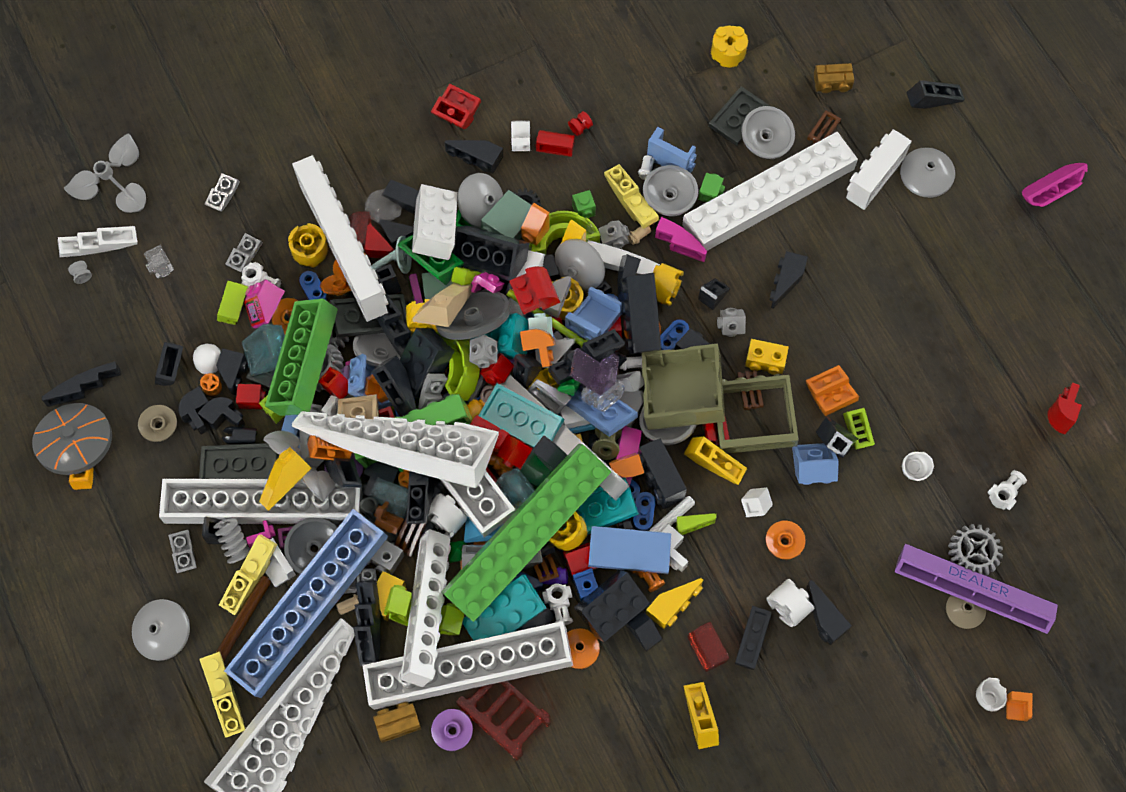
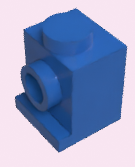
M592 568L573 575V582L580 601L598 588ZM590 583L591 587L585 588L583 584Z

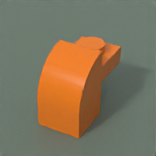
M542 329L521 331L523 351L539 348L542 367L551 366V361H554V355L548 346L556 345L552 335Z

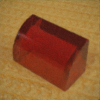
M360 211L350 215L349 225L351 228L353 227L357 235L356 239L361 242L365 253L367 226L371 223L370 212Z
M711 622L700 626L687 636L706 672L728 661L729 656Z

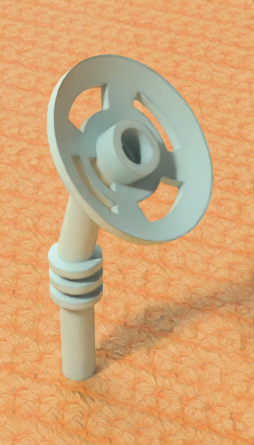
M400 236L396 243V249L371 265V268L377 270L394 260L397 261L402 273H408L411 268V256L397 246L406 237Z

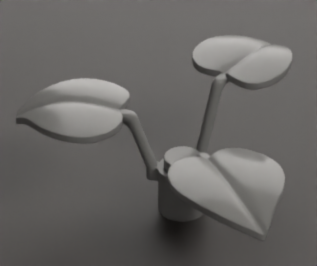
M124 135L113 145L109 152V160L112 163L108 161L96 162L93 167L95 173L90 171L79 172L64 187V190L74 198L89 200L98 194L99 189L96 184L100 182L99 177L103 180L110 179L122 190L116 197L118 208L127 213L141 211L146 204V194L143 188L136 183H130L124 189L112 177L113 170L111 167H120L121 164L130 166L138 159L139 150L131 135Z
M275 431L264 437L263 440L277 454L280 455L291 447L301 457V450L297 448L300 445V440L291 432ZM309 465L311 469L301 479H303L310 491L323 502L334 490L336 483L331 479L328 472H317L318 466Z

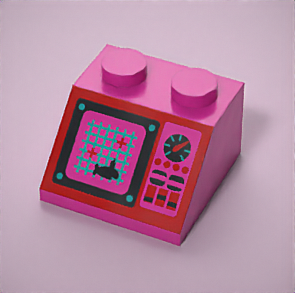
M266 279L250 285L245 292L246 298L244 303L253 328L269 324L285 292Z

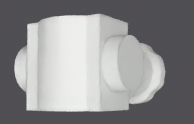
M250 262L249 265L243 268L242 285L249 287L266 279L280 288L281 280L269 277L267 272L263 271V266L259 263ZM256 274L255 277L248 278L250 275Z
M1013 470L1007 481L1001 482L999 486L994 484L987 492L990 495L989 499L992 504L997 508H1002L1003 510L1007 508L1010 510L1017 502L1014 499L1018 494L1017 490L1022 484L1024 485L1027 482V479L1019 471ZM998 494L1004 495L1006 500L1000 499Z
M554 584L546 589L545 592H542L544 603H548L550 610H553L555 613V623L561 621L565 625L572 623L573 619L570 618L568 606H570L568 598H572L570 586ZM560 591L563 596L555 599L552 597V593Z

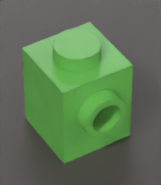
M706 173L699 191L698 200L709 202L722 195L725 186L722 185L724 178L717 174Z
M590 190L572 195L574 212L584 218L595 216L596 205Z

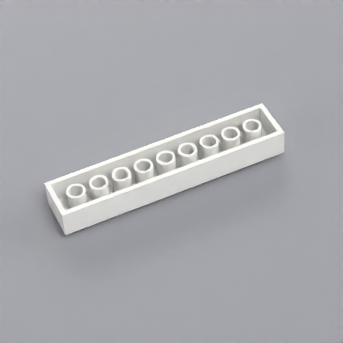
M835 132L685 214L682 225L708 251L853 171L858 159L840 134Z
M312 155L292 163L300 188L326 237L366 321L368 322L388 313L386 305L389 303L385 296V290L382 284H379L377 274L371 268L368 256L364 255L362 244L360 241H357V235L353 227H350V221L347 215L343 213L342 205L339 200L337 201V196L333 187L329 185L330 182L327 175L322 172L323 168L320 161L316 162Z
M162 479L159 517L164 524H203L204 517L206 516L218 520L236 518L238 524H263L264 520H267L268 524H297L307 518H322L333 524H341L352 509L362 515L359 506L362 501L363 485L361 488L341 487L336 484L334 490L322 502L310 491L303 479H300L268 511L259 502L268 479Z
M561 621L436 649L438 655L434 662L435 676L432 681L423 687L400 680L404 656L363 665L368 704L375 710L398 705L403 702H412L574 665L566 626Z

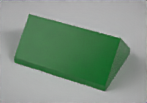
M413 235L402 240L397 245L444 285H447L452 279L454 268H461L464 264L453 253H451L449 260L413 253Z

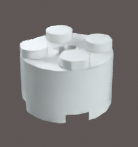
M439 493L432 499L427 520L434 523L437 529L446 531L444 535L452 538L466 522L468 516L462 508L459 509L454 505L456 501L452 497Z
M790 579L784 581L767 597V602L771 609L776 608L781 615L779 618L790 627L799 624L815 609L807 600L809 598L808 593L803 588L798 589Z

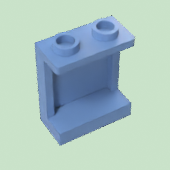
M657 127L648 141L647 155L652 156L655 159L654 162L660 166H679L691 173L695 167L694 161L697 157V154H695L696 147L692 146L688 153L663 141L664 130Z
M590 287L588 289V296L574 313L569 312L565 316V327L577 335L591 340L610 330L622 315V303L618 299L604 294L601 290Z
M361 354L350 361L348 394L354 397L367 396L365 395L366 377L372 375L371 371L375 369L374 366L366 363L365 354ZM389 400L383 403L378 401V409L393 406Z

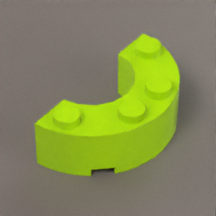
M557 211L549 214V231L537 246L533 243H530L529 246L532 248L531 251L546 255L548 245L552 241L564 237L571 219L586 229V242L589 240L600 243V233L594 223L587 217L584 218L572 211Z
M436 331L455 351L449 361V374L444 386L450 395L459 394L464 401H468L476 390L480 371L478 365L470 362V341L467 339H448Z
M394 585L390 589L384 614L387 615L389 613L388 618L408 626L412 593L406 591V588L403 586ZM448 603L441 607L442 621L439 625L440 634L459 635L464 613L454 604Z

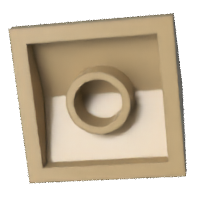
M377 394L338 399V414H345L346 418H356V415L365 416V419L379 417Z

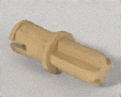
M353 594L352 598L336 605L340 615L355 609L354 605L359 603L358 595Z

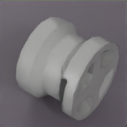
M77 261L68 268L69 273L74 276L73 280L76 284L85 283L92 277L90 270H87L85 261Z

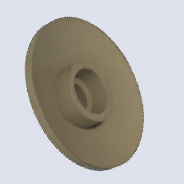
M164 405L148 407L142 412L138 420L139 432L145 439L152 442L168 439L177 427L175 413ZM158 423H162L160 428H156Z
M952 595L946 603L948 618L960 628H975L985 619V608ZM965 604L970 605L971 610H966Z

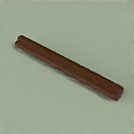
M265 576L260 577L217 649L216 653H221L223 661L227 658L271 584L269 578Z

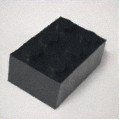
M416 328L400 358V362L407 371L414 398H420L427 374H443L455 352L431 328Z
M661 438L639 447L638 454L646 476L644 478L645 483L649 489L652 488L657 506L661 505L664 510L680 503L685 498L687 488Z
M618 570L578 603L574 609L594 636L605 642L650 603L628 572Z

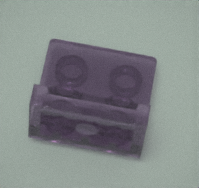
M577 348L574 350L570 376L601 396L616 384L619 357L613 353L599 363Z

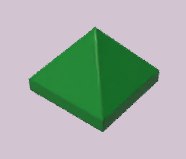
M582 378L569 379L561 383L557 390L574 396L582 382Z
M464 540L451 542L449 544L451 545L448 555L449 563L462 560V548L467 543Z

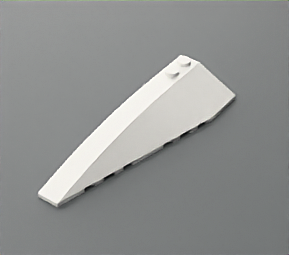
M301 411L292 423V427L359 455L401 469L473 488L477 487L485 473L499 435L497 431L455 422L454 425H445V421H437L436 425H427L425 420L407 422V419L388 417L365 419V416L356 415V418H346L345 414L327 416V413Z
M340 618L260 710L204 783L216 792H282L287 783L285 778L289 771L292 772L298 753L301 752L304 746V740L307 734L310 733L324 703L322 701L326 693L329 692L335 673L340 668L341 660L346 655L355 636L354 629Z

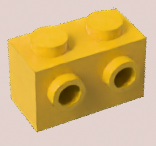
M751 339L745 367L756 371H768V373L773 375L783 374L788 346Z

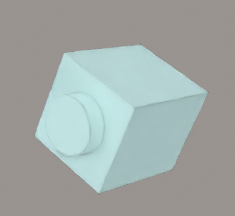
M546 313L534 314V318H528L529 330L542 329L553 337L552 317H546Z

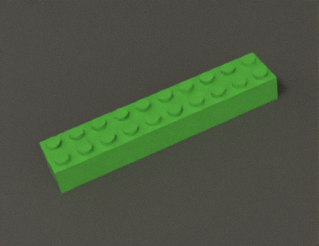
M577 444L441 593L474 622L607 478L611 471L583 444Z

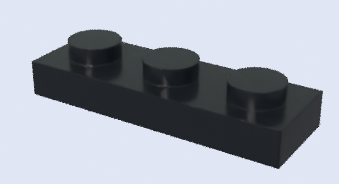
M752 606L735 664L752 670L755 669L771 611Z

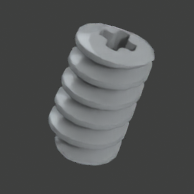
M236 518L224 519L213 527L219 528L215 535H222L218 542H225L221 548L222 550L228 549L224 555L226 557L231 556L227 560L229 564L244 559L250 551V548L246 546L247 541L243 539L244 534L240 532L241 527L237 525L238 520Z

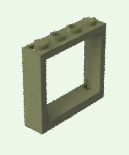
M775 374L772 377L760 375L752 379L740 377L733 381L722 379L723 394L783 388L790 434L725 440L723 422H716L720 449L726 453L796 447L798 445L799 439L789 375L779 376V374Z

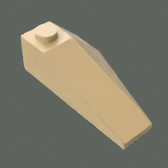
M451 284L420 307L413 317V322L449 327L471 295L473 285Z

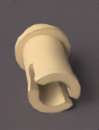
M640 226L636 230L630 231L628 236L629 242L633 245L639 244L643 237L651 233L650 227L648 226L643 229Z

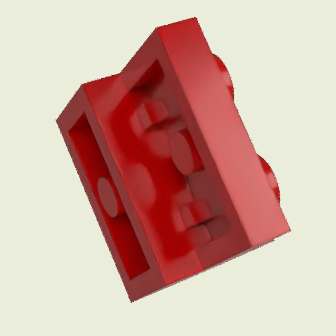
M449 84L443 96H439L431 113L462 129H466L474 120L473 116L482 101L480 98Z
M529 267L525 269V274L510 280L523 314L540 307L545 310L561 303L548 271L544 267Z
M1073 382L1068 388H1064L1062 395L1059 394L1057 400L1048 410L1049 423L1056 431L1064 435L1076 423L1082 406L1075 403L1080 385Z

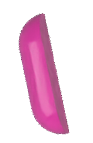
M1074 163L1057 169L1027 186L1022 191L1024 199L1034 206L1043 207L1075 190L1083 183L1081 181L1085 172H1087V164Z

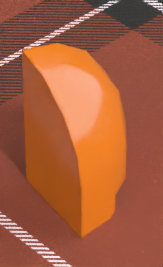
M637 453L623 456L609 463L611 469L622 477H634L644 473L640 456Z

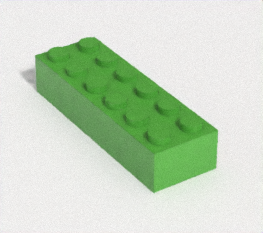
M324 298L294 302L265 403V407L280 416L299 415L301 411L310 412L338 311L335 306Z
M459 394L449 395L440 402H432L423 409L412 410L406 416L395 417L407 419V422L425 420L427 425H436L437 421H445V425H454L455 422L470 425L473 420L467 404ZM354 453L356 460L365 469L371 464L379 462Z

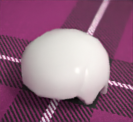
M208 343L197 347L193 354L196 369L203 374L217 372L216 364L221 353L220 349L216 345Z
M911 452L903 459V474L910 480H924L933 472V460L925 452Z
M989 677L982 681L976 690L977 701L988 711H998L1007 702L1006 688L1000 685V680L997 678Z

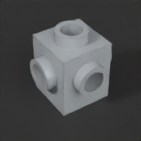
M619 220L611 221L599 228L602 244L620 249L629 243L628 236L630 233L628 227Z
M727 308L720 310V317H717L718 329L721 328L723 335L733 337L737 334H745L746 316L743 309Z
M486 335L470 340V362L478 365L480 368H487L489 365L497 363L498 349L496 340Z

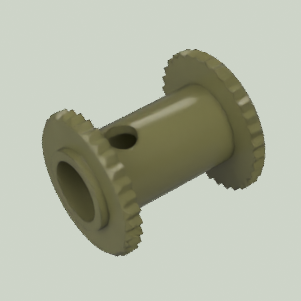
M595 428V434L600 440L593 444V452L603 460L616 458L619 455L620 449L615 441L620 439L622 429L609 437L598 428Z

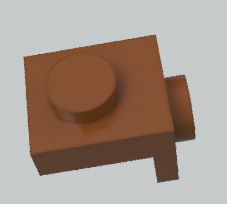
M386 501L382 506L379 505L374 514L377 517L374 525L384 529L386 532L396 534L403 526L405 519L387 512L390 502Z

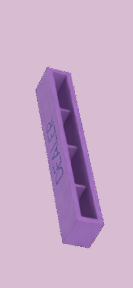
M907 544L904 545L898 557L895 573L1048 634L1055 622L1057 604L980 573H973L970 569H965V567Z

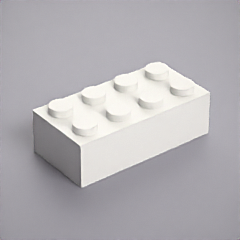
M894 129L889 135L886 133L880 142V147L876 146L870 154L872 157L869 160L866 159L860 167V172H855L851 177V183L847 188L849 192L846 198L865 210L902 163L912 141Z
M421 184L416 199L413 253L449 260L455 245L458 192Z
M486 470L476 488L440 479L484 538L505 523L516 511Z

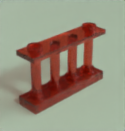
M508 681L499 682L506 690L486 712L483 711L481 713L476 709L477 702L494 684L481 686L471 698L465 699L461 696L456 701L457 706L517 761L523 755L521 745L542 722L547 727L551 725L550 715L543 708L539 710ZM513 695L521 704L501 725L496 727L490 722L492 720L491 717ZM528 709L536 716L535 719L516 739L511 741L506 736V731Z

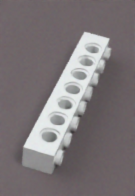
M431 529L420 538L400 680L421 687L432 681L435 676L434 662L438 655L436 646L440 638L438 630L442 621L441 607L444 604V597L441 591L446 587L447 583L445 575L449 567L447 560L451 550V545H449L450 536Z

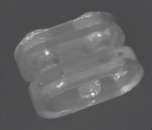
M602 374L583 389L581 393L582 401L590 406L594 405L595 409L604 412L622 397L625 385L617 380L613 381L612 377L606 374Z

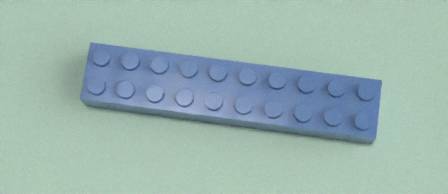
M352 509L224 672L252 695L262 698L388 536L356 510Z

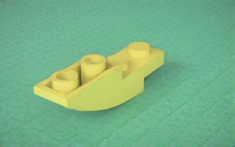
M620 164L604 172L617 198L634 221L637 220L643 229L659 221L658 214L646 203L644 197L639 192V187Z
M263 535L257 536L241 569L236 571L219 606L234 615L238 614L260 577L266 572L271 563L270 558L278 544Z
M217 652L200 658L225 738L243 732L245 730L243 718L230 676L224 672L226 667L221 653Z

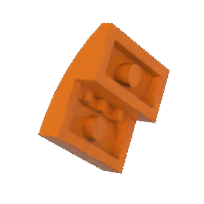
M839 365L806 380L813 398L825 416L859 401L858 394L849 384L848 376Z

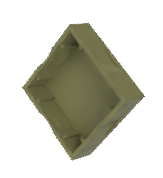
M718 344L693 346L681 350L667 349L642 352V375L645 382L643 394L644 419L648 430L725 422L721 356Z

